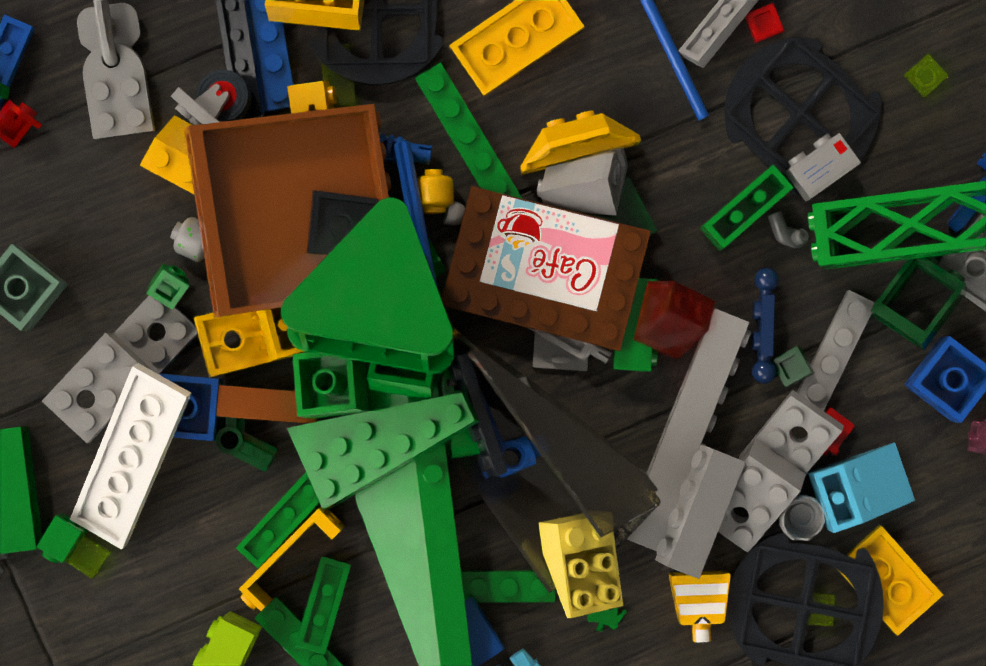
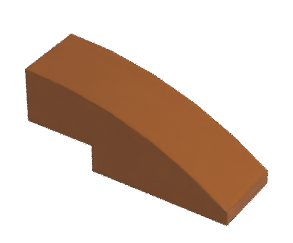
M219 385L216 416L298 423L316 422V419L297 416L295 391Z

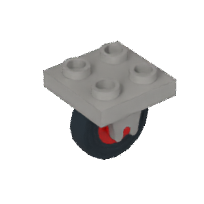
M222 69L210 72L202 78L196 90L195 100L179 87L171 95L179 103L175 109L194 125L241 120L250 109L252 99L249 85L243 77L231 70Z

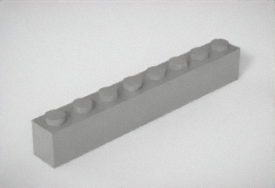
M718 309L711 310L623 530V538L654 551L657 550L660 540L664 538L668 528L669 515L676 508L680 498L681 485L687 480L692 468V458L699 450L701 444L706 446V444L702 443L705 433H711L715 425L717 416L713 415L716 405L717 403L722 405L727 395L728 387L724 385L728 375L733 376L737 370L740 359L736 358L739 347H745L750 337L751 330L747 329L748 321Z

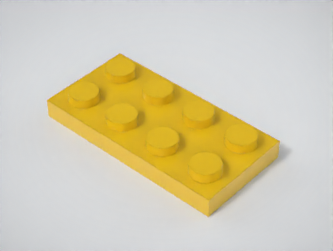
M515 0L450 44L449 47L483 97H485L576 35L585 26L567 0Z

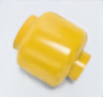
M441 169L425 170V176L417 177L423 213H446V209L454 202L453 179L449 176H444Z

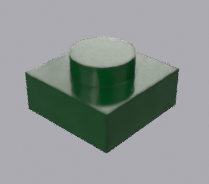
M800 346L792 348L771 361L775 365L785 388H790L814 374Z

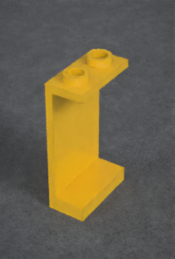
M322 506L318 508L239 588L243 593L241 599L251 609L254 610L257 607L262 611L273 600L256 582L314 523L331 539L346 526L331 510H323Z

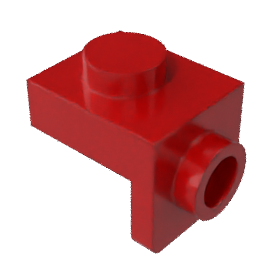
M8 100L0 111V139L15 148L32 125L37 129L41 128L42 124L34 118L38 113L24 102L18 106L11 100Z

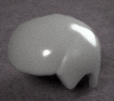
M800 494L793 499L779 516V525L784 534L792 540L810 541L821 532L826 521L822 506L814 497Z

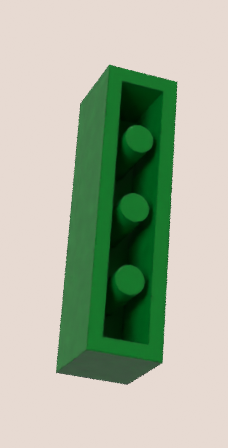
M29 426L0 429V554L38 549L36 546L43 536Z

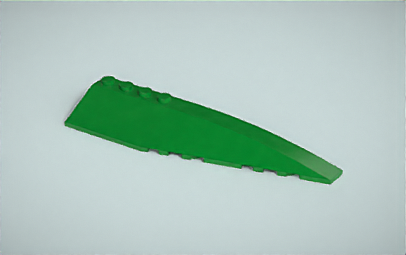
M437 379L435 380L432 398L439 397ZM367 380L369 411L427 400L370 390ZM444 442L355 494V499L418 665L472 666Z

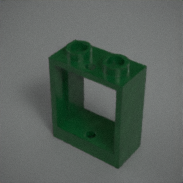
M934 257L908 259L871 309L873 318L923 351L968 292L967 285L964 283L965 278L952 269L947 272L938 266L939 262ZM918 269L953 291L925 331L890 309Z

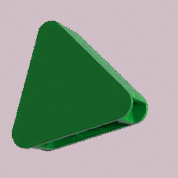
M396 198L380 200L284 300L281 307V316L284 324L288 327L289 340L294 347L301 351L430 374L445 371L450 367L454 359L451 324L408 208L404 202Z

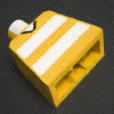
M726 570L702 571L699 579L682 572L669 573L678 622L681 625H692L693 642H710L711 624H723L725 622L730 573Z

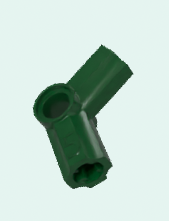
M219 416V428L215 439L218 449L267 472L279 448L247 433V419ZM229 431L235 432L239 438L238 445L235 448H229L224 442V437Z

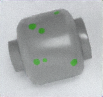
M189 217L183 224L177 222L170 236L174 240L173 248L175 252L195 262L202 261L204 253L198 219Z

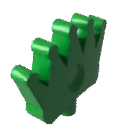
M618 607L611 610L595 612L587 615V621L598 622L596 631L602 632L604 625L614 630L618 627V623L627 611L622 610V613L617 615Z

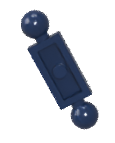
M762 268L756 273L754 279L756 287L760 290V295L758 296V301L753 302L752 309L753 319H757V332L753 331L752 350H757L756 356H758V361L752 368V375L757 382L767 384L774 380L777 373L775 365L771 362V356H773L775 295H773V290L779 284V276L771 268Z

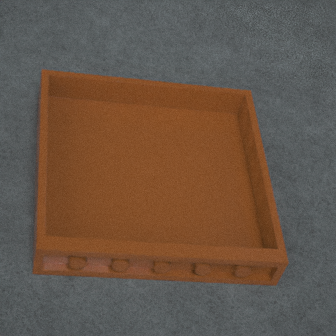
M374 104L191 125L184 130L214 318L281 308L284 300L327 256L306 253L312 191L378 198L379 201L389 198L388 191L391 190V180L389 174L385 173L383 160H386V148L384 143L380 142L378 130L381 129L380 113L375 111Z

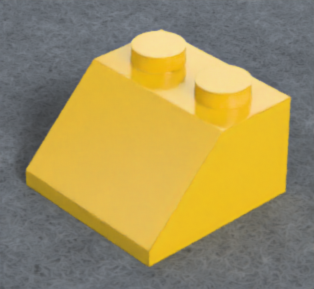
M174 115L154 138L140 166L194 195L184 130L192 124Z

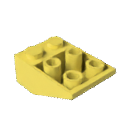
M587 512L539 522L543 556L567 618L579 617L623 606L611 513Z

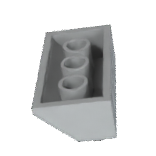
M702 444L700 445L699 450L692 458V468L688 478L681 485L680 498L676 508L669 515L668 528L664 538L658 543L656 561L674 570L698 579L700 578L745 465L744 461Z

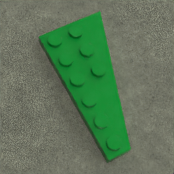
M461 392L287 428L322 509L330 510L468 429L480 420L467 393Z

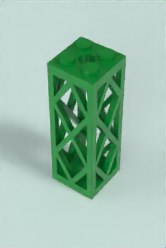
M986 181L812 204L813 212H808V223L810 231L814 230L816 236V243L811 244L813 261H817L820 267L828 270L986 250V237H978L986 231V204L971 197L986 196ZM954 202L985 215L956 239L926 226L928 222ZM930 203L911 219L887 209ZM872 213L902 225L872 249L843 237ZM847 214L836 222L835 215ZM915 232L941 242L895 249ZM838 243L860 253L840 255Z

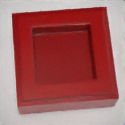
M774 3L751 11L744 17L755 44L785 31Z

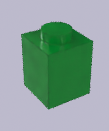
M61 513L55 515L36 547L43 551L42 556L50 562L58 564L60 561L64 563L71 559L88 530L71 521L67 515Z

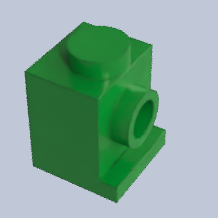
M163 263L150 281L146 294L173 310L190 286L188 283L189 279L186 277L185 272L177 266H168Z

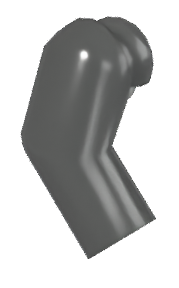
M782 211L767 217L774 236L779 243L792 248H801L808 242V232L802 228L798 230L787 226Z

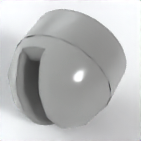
M454 201L446 209L443 223L452 226L461 224L466 209L464 205Z

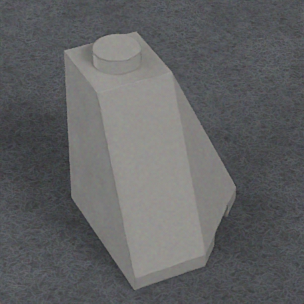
M624 147L612 148L546 167L544 178L538 181V197L542 198V202L545 205L578 213L617 215L628 168Z

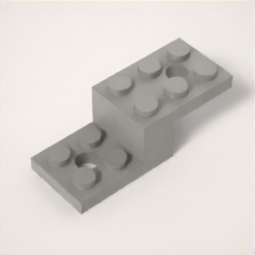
M148 296L114 333H105L42 402L86 443H90L110 422L132 366L139 363L157 374H162L198 335L196 325L176 306L171 310L156 299ZM156 323L162 324L166 330L164 338L160 341H155L150 336V328ZM86 390L91 391L95 396V402L90 408H84L79 401L81 393Z
M792 390L741 452L739 460L744 461L745 465L718 532L748 553L799 494L806 473L840 435L844 425ZM796 426L803 427L808 435L806 437H797L792 433L791 429ZM743 507L748 511L749 515L740 517L734 513L733 508Z

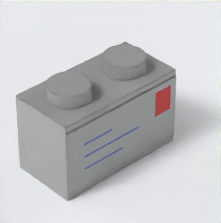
M840 133L833 138L826 134L813 144L816 150L806 156L802 151L788 161L791 168L784 173L805 202L861 163Z

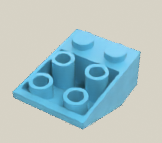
M895 442L807 472L816 499L822 506L826 528L833 533L862 524L915 501Z

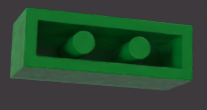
M773 164L699 229L721 251L794 187Z
M639 278L621 350H613L612 369L651 372V366L657 365L658 348L652 347L653 335L659 334L660 318L654 317L655 305H660L662 288L656 286L657 279Z

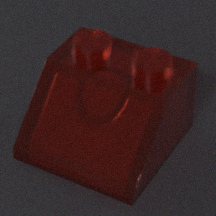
M648 281L634 341L674 359H679L709 330L715 301L675 281Z

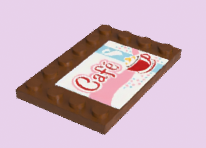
M471 186L442 297L443 306L620 351L651 231Z

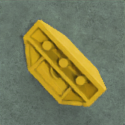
M594 111L583 112L576 115L577 120L566 123L564 118L547 122V128L541 130L520 166L521 175L545 170L548 166L612 148L636 146L641 142L639 134L603 113L595 115Z

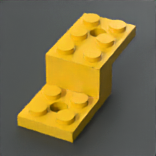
M281 308L214 318L213 313L194 318L209 378L289 358L293 354L305 352L297 349L290 342L287 333L288 327L282 320ZM233 331L239 335L240 345L237 348H229L225 344L224 337L227 332Z

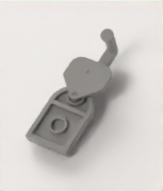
M93 0L94 7L85 8L77 18L80 42L91 51L83 66V81L93 139L155 131L145 65L137 52L132 49L141 35L137 11L126 3L109 4L108 0Z

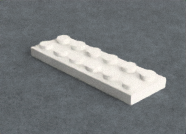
M139 363L132 366L71 515V521L120 549L127 546L190 399L191 392Z

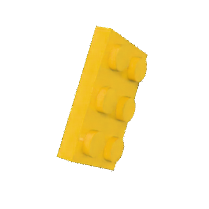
M878 525L846 554L855 559L859 548H865L869 552L880 576L883 590L884 607L882 620L897 636L943 596L881 525ZM841 573L842 576H843V577L850 583V585L853 587V585H852L851 582L848 580V578H847L843 573Z

